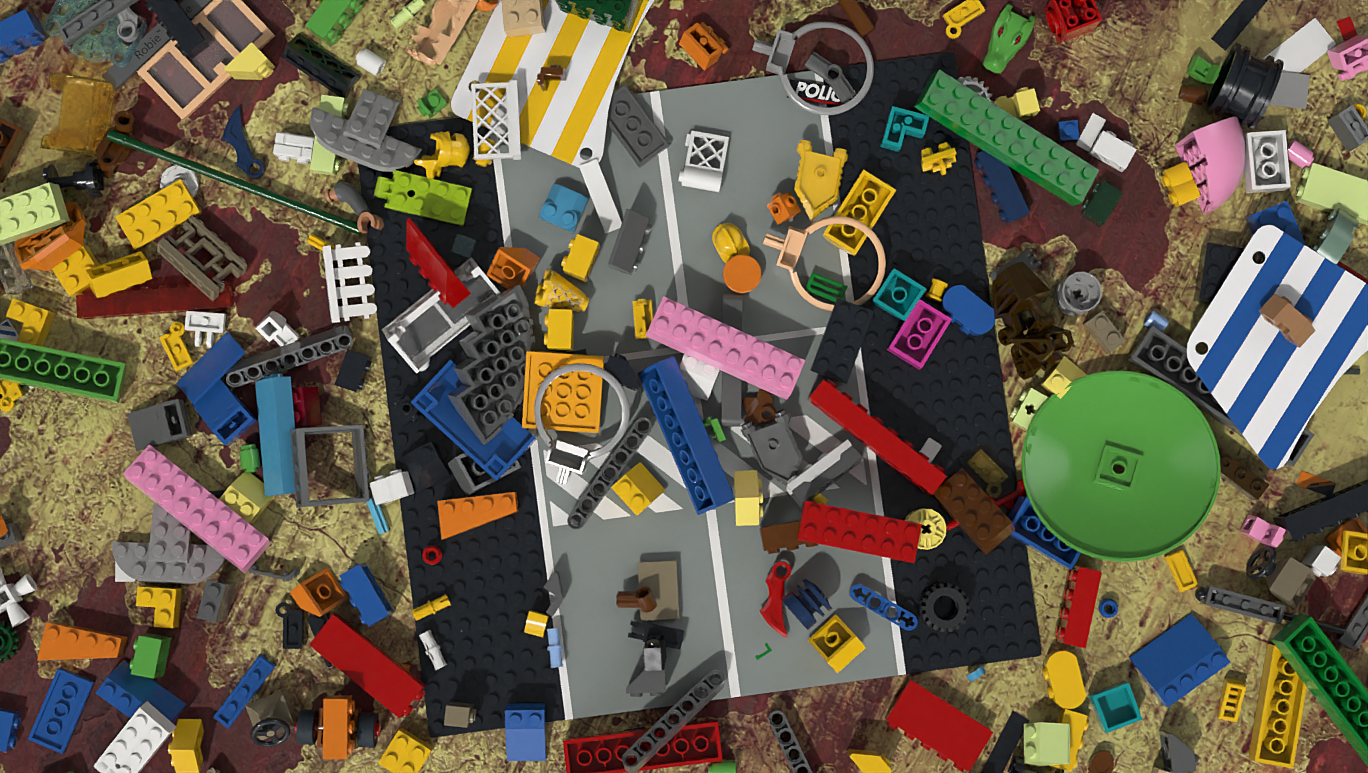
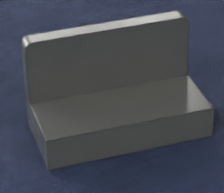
M1353 105L1328 120L1329 125L1348 152L1368 141V127Z

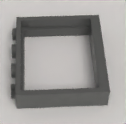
M363 425L290 430L296 508L369 502V492L371 490L368 486L369 469L366 467L368 452L365 448L364 440L366 439V434H364ZM351 432L357 497L310 501L304 435Z

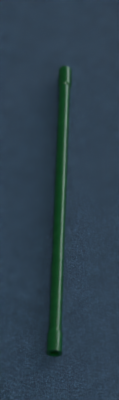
M110 129L107 134V140L122 146H128L318 218L354 234L361 235L362 233L358 231L357 222L350 219H344L136 140L113 129Z

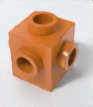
M780 192L772 197L773 201L767 204L771 215L778 225L790 220L801 212L790 192L785 194Z

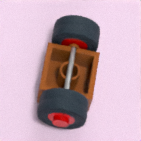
M323 706L319 708V714L315 709L300 710L298 719L295 722L298 744L315 745L317 740V747L323 748ZM355 707V712L352 714V720H355V732L352 733L351 740H355V749L358 747L375 748L381 731L378 713L362 712V708Z

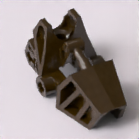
M1024 262L1015 263L1006 267L992 282L995 319L1003 318L1006 328L999 330L998 339L1004 346L1014 344L1011 347V355L1018 376L1026 380L1033 377L1040 368L1043 371L1055 368L1063 359L1058 351L1063 353L1069 351L1074 344L1071 331L1053 325L1054 317L1051 314L1045 313L1041 307L1042 303L1046 302L1050 289ZM1028 308L1031 317H1028L1026 323L1028 331L1027 334H1024L1017 313ZM1063 334L1067 337L1068 343L1064 342Z

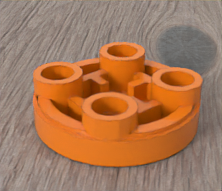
M736 255L725 264L722 274L723 280L730 290L736 293H747L755 289L759 284L761 268L754 258L748 255Z

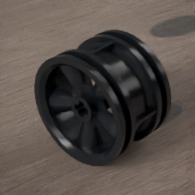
M1235 43L1226 56L1219 76L1213 84L1207 101L1206 111L1211 113L1215 110V115L1221 116L1224 112L1238 117L1240 125L1247 123V127L1253 129L1261 120L1274 95L1284 62L1281 59L1274 61V57L1270 55L1264 60L1250 54V47L1245 46L1242 49L1240 43Z

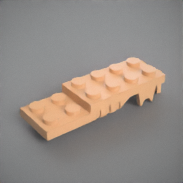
M437 0L432 8V22L429 27L426 28L417 24L418 32L414 35L411 34L418 44L416 49L412 50L407 47L405 51L413 56L415 60L423 61L429 66L441 65L461 29L465 26L471 12L475 9L478 0Z

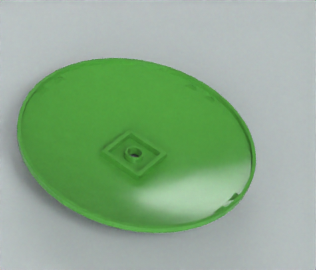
M1105 371L1090 374L1072 381L1066 387H1070V389L1061 399L1057 397L1058 394L1054 393L1041 406L1029 426L1023 445L1021 461L1022 477L1027 497L1033 510L1046 528L1060 541L1074 550L1093 558L1114 562H1135L1158 557L1173 550L1190 538L1202 525L1213 507L1218 493L1221 471L1216 439L1206 418L1197 406L1172 385L1155 377L1130 371ZM1116 464L1123 466L1124 472L1121 474L1115 473L1113 466Z

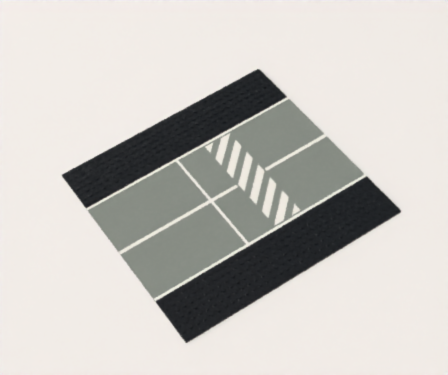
M948 52L873 62L874 73L872 83L867 94L859 102L858 109L851 108L848 111L835 115H817L797 106L790 98H787L778 75L633 94L670 146L639 168L609 126L606 125L603 155L598 164L621 222L623 221L626 209H630L649 218V224L652 225L649 235H645L643 242L646 243L642 254H638L637 260L640 262L637 271H633L632 275L609 268L608 262L620 228L605 233L580 168L520 143L521 160H513V158L493 159L491 165L487 164L486 167L475 164L476 160L473 159V122L458 117L390 126L386 133L389 137L422 149L417 159H421L424 155L432 156L435 154L436 140L430 138L431 133L449 131L450 136H453L454 133L464 135L470 147L465 165L463 167L455 165L442 167L440 177L434 176L435 180L472 188L463 226L385 208V203H387L388 199L375 197V187L378 177L393 180V171H379L358 163L362 197L371 210V214L380 216L384 222V227L381 230L372 227L371 221L368 222L367 241L368 248L370 249L372 281L375 288L374 297L375 305L377 306L376 313L396 470L401 469L402 472H405L399 459L432 441L435 443L451 476L417 494L414 491V494L400 498L413 610L427 604L429 600L431 602L445 594L451 603L450 606L436 611L435 615L432 613L422 619L415 620L422 682L427 685L424 689L426 692L424 698L430 737L435 738L505 728L506 704L545 703L546 722L673 706L713 669H718L724 674V687L712 699L718 700L1031 658L1041 655L1027 550L1024 543L1009 535L985 555L962 528L957 526L946 531V536L937 547L928 550L917 548L914 563L821 544L813 547H806L805 544L799 545V549L790 551L786 547L779 548L780 552L768 554L767 551L762 549L759 527L799 521L802 507L800 508L786 491L787 486L782 484V481L779 482L776 478L773 479L771 475L768 476L761 471L758 465L759 462L749 445L750 442L741 432L742 427L721 426L722 371L720 370L708 401L693 395L691 397L695 401V406L702 420L711 416L713 419L717 418L726 440L719 443L718 439L713 440L710 429L713 428L712 425L705 428L710 436L714 451L718 455L720 465L725 471L728 484L733 490L734 498V471L757 470L758 478L762 479V490H759V492L763 493V503H759V505L763 506V517H759V525L736 526L735 500L697 515L638 376L640 371L673 356L680 366L684 353L651 338L635 339L632 301L651 299L654 317L663 296L723 323V294H742V332L805 360L794 389L787 400L770 393L773 398L772 406L776 411L786 409V412H789L791 416L788 428L792 431L791 435L794 436L797 448L803 456L799 471H797V477L803 473V469L806 466L817 463V459L822 454H829L833 451L832 448L840 441L843 443L848 439L862 456L860 464L821 492L829 500L825 505L899 520H905L906 516L914 510L932 509L942 516L945 523L953 520L936 501L934 495H927L807 400L823 379L825 381L829 379L838 386L836 390L840 393L846 392L853 398L851 401L854 404L863 405L868 410V415L871 417L875 415L884 422L882 426L886 429L892 428L899 434L897 437L901 441L907 440L914 446L913 450L915 452L921 451L928 438L939 443L942 447L931 464H937L945 470L944 474L947 477L941 485L963 468L978 486L995 500L1016 491L1017 480L995 327L993 326L982 335L973 336L962 332L959 329L960 325L955 321L954 323L950 322L924 366L918 370L887 350L904 321L884 311L873 302L874 297L892 270L896 269L925 287L926 291L920 300L943 314L945 313L942 312L941 303L925 297L932 286V279H938L948 284L942 296L951 287L963 285L992 307L968 140L929 117L925 135L922 139L905 134L899 152L880 147L892 106L924 114L914 106L931 75L940 69L955 80L959 79L955 53ZM867 63L840 67L851 87L855 90H861L867 75ZM812 71L787 74L788 80L829 85L823 78ZM830 71L828 76L835 79L838 77V74L835 71ZM805 101L813 106L822 108L837 107L836 105ZM483 126L477 129V133L482 137H485L490 131ZM691 131L729 137L719 192L682 186V182L678 181L680 170L684 171L689 147L685 146L687 134H691ZM494 133L488 137L496 141V143L500 140ZM694 137L693 143L697 148L706 144L703 138ZM800 140L810 141L811 146H813L812 152L832 157L835 149L839 148L847 150L846 154H848L847 161L844 163V167H842L843 172L838 189V199L833 204H829V207L825 208L813 221L809 220L806 209L794 190L797 172H799V160H801L796 150ZM715 141L711 145L718 152L724 147V142ZM502 142L496 150L500 153H509V146ZM948 142L951 149L955 148L956 162L951 163L952 167L946 168V175L942 176L940 171L933 173L932 169L923 172L921 167V151L923 149L931 148L933 154L939 153L938 146ZM709 146L700 151L705 159L714 154ZM587 147L583 148L580 151V157L583 160L590 159L592 157V150ZM698 154L690 158V164L698 165L703 162ZM717 157L708 162L712 168L720 169V161ZM415 163L407 168L405 166L396 169L397 171L427 178L426 169ZM865 170L896 191L871 229L879 238L884 249L886 260L885 274L876 293L867 302L860 305L874 312L848 383L845 384L810 371L832 311L818 308L805 300L794 287L789 270L776 265L781 250L764 245L763 242L767 233L785 239L789 226L801 230L817 220L835 216L858 177ZM553 183L589 198L574 234L538 219L541 207L544 205ZM413 190L408 191L407 195L409 197H414L415 192ZM780 192L782 194L790 192L801 212L790 220L778 225L771 215L767 204L773 201L772 197ZM408 218L428 238L453 271L472 257L486 275L500 247L526 248L541 259L534 273L523 288L529 305L530 317L533 319L534 324L532 327L533 336H535V351L570 352L550 351L544 345V333H548V327L545 325V314H549V309L556 308L538 306L534 304V300L537 295L535 294L539 283L543 284L545 280L543 276L548 268L556 271L590 298L584 312L573 311V351L586 348L587 355L604 356V370L610 355L615 356V353L625 356L641 388L639 393L623 387L629 401L630 418L626 432L621 440L604 455L588 460L587 467L582 474L570 471L567 484H559L556 481L559 467L545 463L549 447L540 436L538 429L526 428L537 440L517 460L521 468L468 496L476 497L517 492L519 511L443 540L441 538L437 501L467 498L448 465L451 460L465 452L424 414L416 422L411 421L406 426L391 411L396 407L395 402L401 396L405 397L408 395L412 397L414 395L416 397L449 360L456 366L466 360L468 356L459 341L474 330L469 325L432 355L428 368L424 371H419L417 374L387 340L382 329L432 289L428 284L430 279L428 277L425 279L418 271L420 266H415L408 258L411 256L406 249V220ZM732 223L741 230L749 245V256L754 258L761 268V280L757 287L750 292L736 293L730 290L723 280L722 274L725 263L712 241V234L720 224ZM828 225L815 230L811 234L808 232L796 266L793 268V272H797L803 288H806L810 276L814 272L848 286L843 297L844 301L852 303L866 294L875 282L879 268L877 250L871 239L867 236L854 256L837 248L823 237V233ZM577 234L599 242L601 247L587 282L566 275L563 271V266H561L564 256H568L570 253V248H568L572 237L576 238ZM481 275L471 278L467 282L465 280L462 281L471 294L454 308L449 303L445 305L441 300L437 301L438 305L453 323L459 321L466 313L494 292ZM488 277L500 293L508 290L492 278ZM816 278L813 279L817 283L842 292L841 288ZM811 285V288L815 290H818L835 298L840 297L838 295H835L833 293H830L821 288ZM808 292L809 295L820 302L831 305L835 304V302ZM432 305L405 327L406 331L397 342L407 355L413 358L449 329L451 325L437 308ZM603 379L599 433L547 430L552 440L558 439L591 451L609 443L617 434L622 421V406L617 392L609 382ZM741 380V425L745 423L744 418L749 414L743 407L742 399L748 397L757 398L758 391L761 389ZM524 398L513 413V417L521 425ZM410 406L406 408L407 412L410 411ZM766 410L764 412V416L766 418H769L771 416V412L769 410ZM641 417L648 418L652 423L651 432L615 483L641 462L666 491L636 516L616 492L610 488L586 524L580 529L570 528L567 519L636 420ZM641 421L638 424L640 431H647L649 428L647 421ZM762 422L756 427L757 429H760L768 426L769 424H765ZM634 436L629 437L627 440L629 447H635L638 444V440ZM619 452L616 455L618 463H624L627 459L624 452ZM613 468L605 470L606 478L612 479L615 476ZM602 484L594 486L595 494L600 495L604 492ZM586 499L583 501L582 506L585 510L589 511L592 509L593 503L591 500ZM1004 505L999 507L1008 516L1011 510ZM575 515L572 517L571 522L574 526H579L582 519L580 516ZM929 525L921 526L923 529L922 534L924 532L929 533ZM431 545L437 546L442 552L441 560L434 565L427 564L422 557L424 549ZM431 551L429 553V557L431 559H434L436 557V553ZM676 561L679 619L641 621L640 608H618L616 604L618 591H636L639 589L638 562ZM778 561L787 562L791 567V575L784 583L783 597L790 591L798 597L800 593L796 586L799 584L803 590L807 589L806 585L802 582L806 578L828 598L830 606L833 608L828 611L824 606L820 607L825 616L822 617L815 612L813 615L817 623L807 630L783 603V617L788 635L787 638L777 633L766 622L759 611L765 606L769 598V588L765 580L772 571L773 565ZM783 565L776 568L777 575H786L787 568ZM557 571L564 596L562 604L553 617L549 615L543 638L524 633L529 611L547 614L546 611L556 598V595L543 587L553 572ZM950 583L958 586L966 593L965 595L968 597V604L970 605V610H968L969 617L965 619L964 625L959 626V629H954L952 632H940L929 627L921 618L919 601H921V596L926 592V589L932 587L933 584ZM861 584L914 614L918 621L916 628L910 631L905 630L854 601L849 595L851 586ZM859 587V589H854V597L857 598L858 596H861L864 598L862 602L866 603V599L871 593L867 592V595L863 594L861 592V587ZM940 596L934 603V613L939 618H949L955 611L954 600L949 596ZM872 597L869 601L870 606L877 608L880 605V599ZM893 606L888 607L886 610L887 616L890 618L895 617L897 609ZM901 611L900 617L896 622L899 623L901 619L906 623V627L908 625L912 626L914 623L911 621L912 617H903L904 612ZM835 614L866 647L838 674L808 642V639ZM631 621L648 622L684 630L680 650L666 647V692H662V696H650V693H643L641 697H631L630 693L626 694L627 686L645 668L643 658L645 642L628 637V633L631 632L644 635L645 628L633 627L630 625ZM559 628L560 645H563V649H561L563 667L551 668L550 651H547V647H549L547 629ZM431 630L437 645L440 646V652L447 665L438 670H435L429 655H426L425 646L419 635ZM767 642L772 651L757 660L756 655L759 656L768 650L765 646ZM716 677L711 679V682L714 684H717L721 681L719 678ZM699 691L697 696L704 697L707 693ZM450 702L474 704L473 709H476L475 721L468 728L444 725L447 704Z

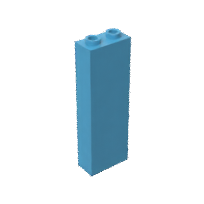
M282 373L271 374V376H263L260 381H255L265 496L295 493L290 430L295 429L291 377H283Z

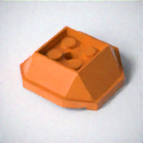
M64 202L70 222L16 240L14 250L18 263L24 270L30 268L50 271L83 247L84 227L87 225V222L77 203Z

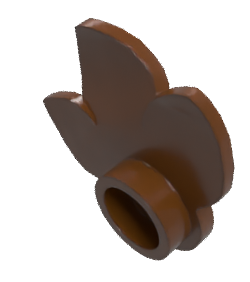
M759 389L757 398L748 397L742 399L743 407L749 413L744 418L745 423L752 421L753 424L758 426L762 422L770 424L775 421V413L777 411L772 406L773 398L769 392ZM766 410H769L771 412V416L769 418H766L764 416V412Z

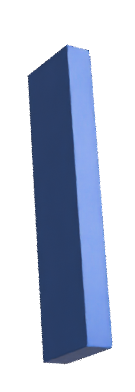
M259 655L213 718L229 729L276 665L263 655Z

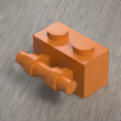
M697 22L683 33L679 45L705 71L718 61L721 53L725 54L729 48L725 45V41L722 38L719 39L713 32L714 30L711 26H707L704 22L699 25Z

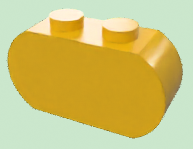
M1065 650L1050 652L1043 661L1044 668H1042L1043 678L1048 681L1049 685L1046 688L1048 697L1062 708L1074 709L1080 706L1086 698L1077 657Z

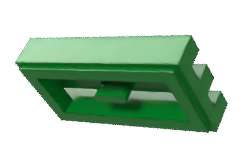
M812 272L805 290L835 302V297L811 288V285L840 296L839 299L842 300L848 286ZM816 278L841 288L842 292L817 283L813 279Z

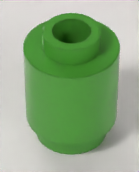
M256 444L240 446L241 470H246V473L257 472V468L261 467Z

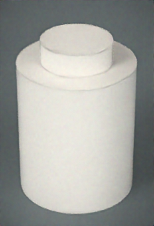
M367 48L360 50L356 56L357 65L375 76H379L386 65L385 59Z

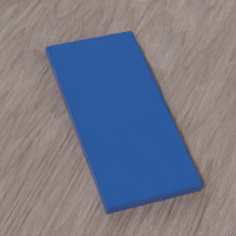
M227 332L176 384L188 399L195 404L246 352Z

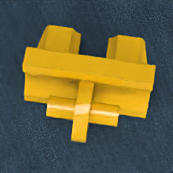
M948 142L938 146L939 153L933 154L931 148L923 149L921 151V167L923 172L932 169L933 173L940 171L942 176L946 175V168L952 167L951 163L956 162L955 148L951 149Z

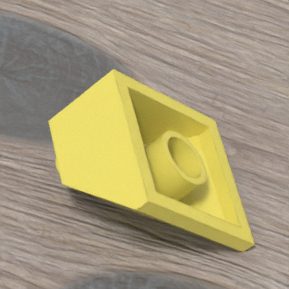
M1065 356L1062 357L1063 359L1051 370L1040 384L1050 395L1058 394L1057 397L1060 399L1070 389V387H1066L1072 381L1087 376Z

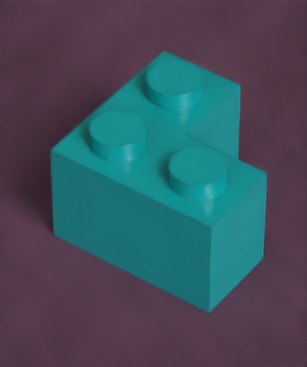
M892 106L880 147L899 152L905 134L922 139L925 135L929 116Z

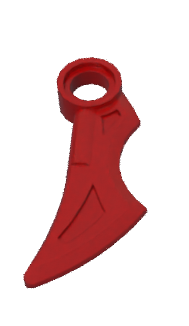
M778 561L773 565L772 571L765 580L769 588V598L765 606L759 611L766 622L777 633L787 638L788 635L783 617V602L781 599L784 595L785 580L791 575V567L787 562ZM780 565L787 568V574L784 576H779L776 573V568Z

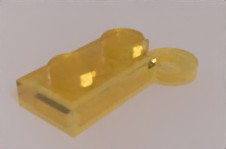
M979 449L966 463L988 484L986 487L988 496L998 497L1002 492L1000 484L1008 475ZM993 486L997 488V493L995 494L990 491Z

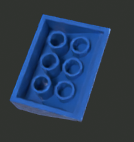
M1192 613L1129 657L1160 703L1165 707L1171 706L1231 663L1220 646Z

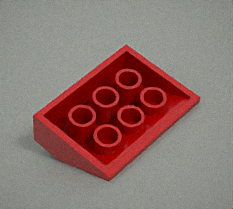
M408 218L406 220V249L411 255L408 258L415 266H420L418 271L425 279L427 277L430 279V282H428L430 287L435 292L438 290L441 293L438 295L440 300L445 305L449 303L454 308L471 293L428 238Z

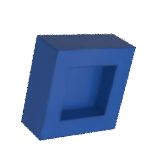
M1078 120L1057 123L1059 142L1079 140Z

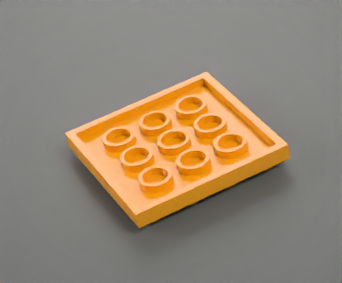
M527 350L522 428L537 429L534 416L535 398L540 385L550 373L562 366L574 363L591 364L603 369L604 356ZM572 371L554 379L546 388L541 400V418L547 430L599 433L603 378L587 371Z

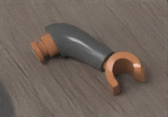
M340 181L336 182L331 189L325 190L328 202L331 203L334 200H339L341 203L346 202L351 206L359 217L357 221L359 232H368L367 224L369 221H371V226L378 230L384 227L383 219L380 216L371 214L366 201L352 184Z

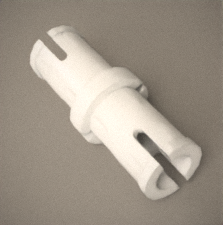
M431 630L419 635L425 646V653L429 655L435 670L447 665L440 652V646L434 640Z

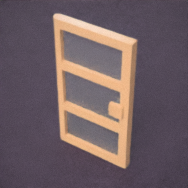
M212 0L191 20L210 45L196 57L191 59L188 55L183 56L177 48L179 46L178 42L170 40L136 71L183 121L232 77L224 67L251 42L261 50L275 37L269 28L242 0Z

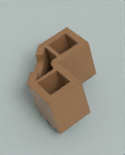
M1274 293L1259 312L1265 321L1281 331L1286 340L1300 348L1316 331L1311 324L1313 321L1295 309L1288 298L1285 296L1279 297Z

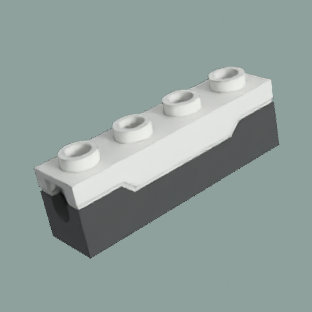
M848 439L843 443L841 441L838 442L829 454H822L814 465L809 464L806 466L801 475L798 477L795 475L788 480L786 491L800 508L803 505V501H811L861 463L862 456Z

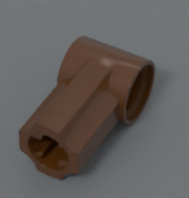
M646 586L636 591H618L616 595L618 608H640L642 612L647 613L657 607V602L651 589Z

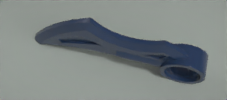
M238 106L226 124L222 141L228 142L235 148L237 166L252 179H259L265 174L266 169L264 164L255 159L243 131L241 107ZM253 164L260 166V170L256 174L250 172V167Z

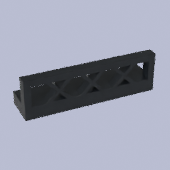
M300 34L295 36L285 46L282 55L283 59L339 97L347 98L351 87L360 80L361 76ZM300 42L306 48L299 47L298 45H296V43ZM312 54H318L321 58H315ZM327 64L334 65L336 69H331ZM343 75H348L352 79L349 81Z

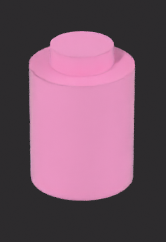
M1295 139L1288 145V159L1301 168L1304 166L1309 167L1314 160V152Z

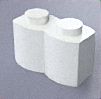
M395 470L390 472L391 476L381 475L375 477L374 482L369 483L376 505L385 504L414 494L408 471Z

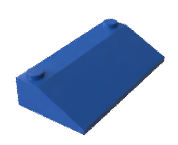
M449 360L410 403L497 481L530 448L537 438L526 428H522V425L512 417L493 439L483 445L456 411L448 397L449 393L462 385L453 369L456 365Z

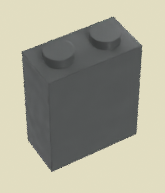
M219 578L207 580L197 618L214 623L226 621L236 583Z

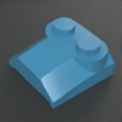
M553 183L547 199L541 207L538 219L574 234L589 198Z

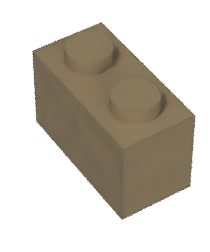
M1103 311L1098 312L1083 324L1106 354L1113 352L1126 341Z
M458 702L447 704L444 725L468 728L476 719V709H473L474 704Z

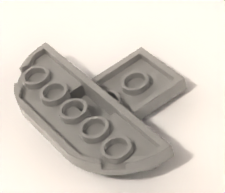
M363 88L349 120L316 107L312 108L310 127L317 137L318 143L328 151L364 166L386 172L396 171V169L405 166L407 168L414 163V159L419 157L422 150L386 135L399 102Z
M153 504L150 543L112 542L113 556L117 565L129 577L141 582L179 584L203 582L221 569L227 560L209 545L190 544L191 530L158 504Z

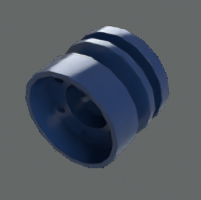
M805 578L802 582L806 585L807 589L803 590L798 584L796 587L800 595L797 597L790 591L781 601L801 624L809 630L817 623L813 615L815 612L822 617L825 616L820 607L824 606L828 611L833 608L830 606L828 598L824 593Z

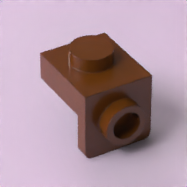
M559 65L541 67V72L537 75V84L540 85L542 91H547V80L566 81L565 69Z

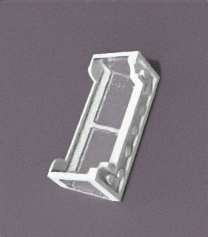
M472 257L454 271L471 293L467 298L452 308L449 303L445 305L440 300L438 295L441 293L438 290L435 292L431 289L382 329L387 340L416 374L427 369L430 357L471 325L465 316L466 313L500 294L499 290Z

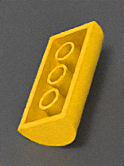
M863 170L835 216L856 219L872 229L896 190ZM830 224L823 233V237L831 244L854 256L867 237L863 231L848 224Z

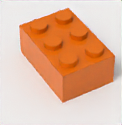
M328 695L323 699V759H348L352 752L355 751V740H351L352 733L355 732V720H352V714L355 712V700H352V695Z

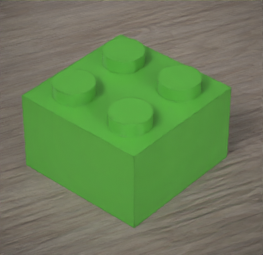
M151 633L139 635L135 639L133 647L136 650L135 656L130 661L131 674L153 679L164 676L172 637Z

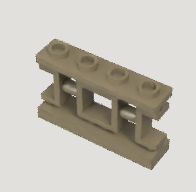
M191 215L188 221L183 223L182 229L186 233L176 241L170 235L166 239L162 238L158 241L157 252L207 297L214 301L218 298L219 293L224 291L225 285L221 280L230 273L237 278L241 274L244 275L247 264L241 256H237L228 244L222 243L213 231H209L200 219H196ZM195 233L202 238L196 244L190 240L195 236ZM182 245L189 249L184 253V256L178 251ZM202 248L214 257L205 266L193 257ZM223 258L230 263L224 269L218 265ZM211 269L217 274L212 278V281L205 275Z

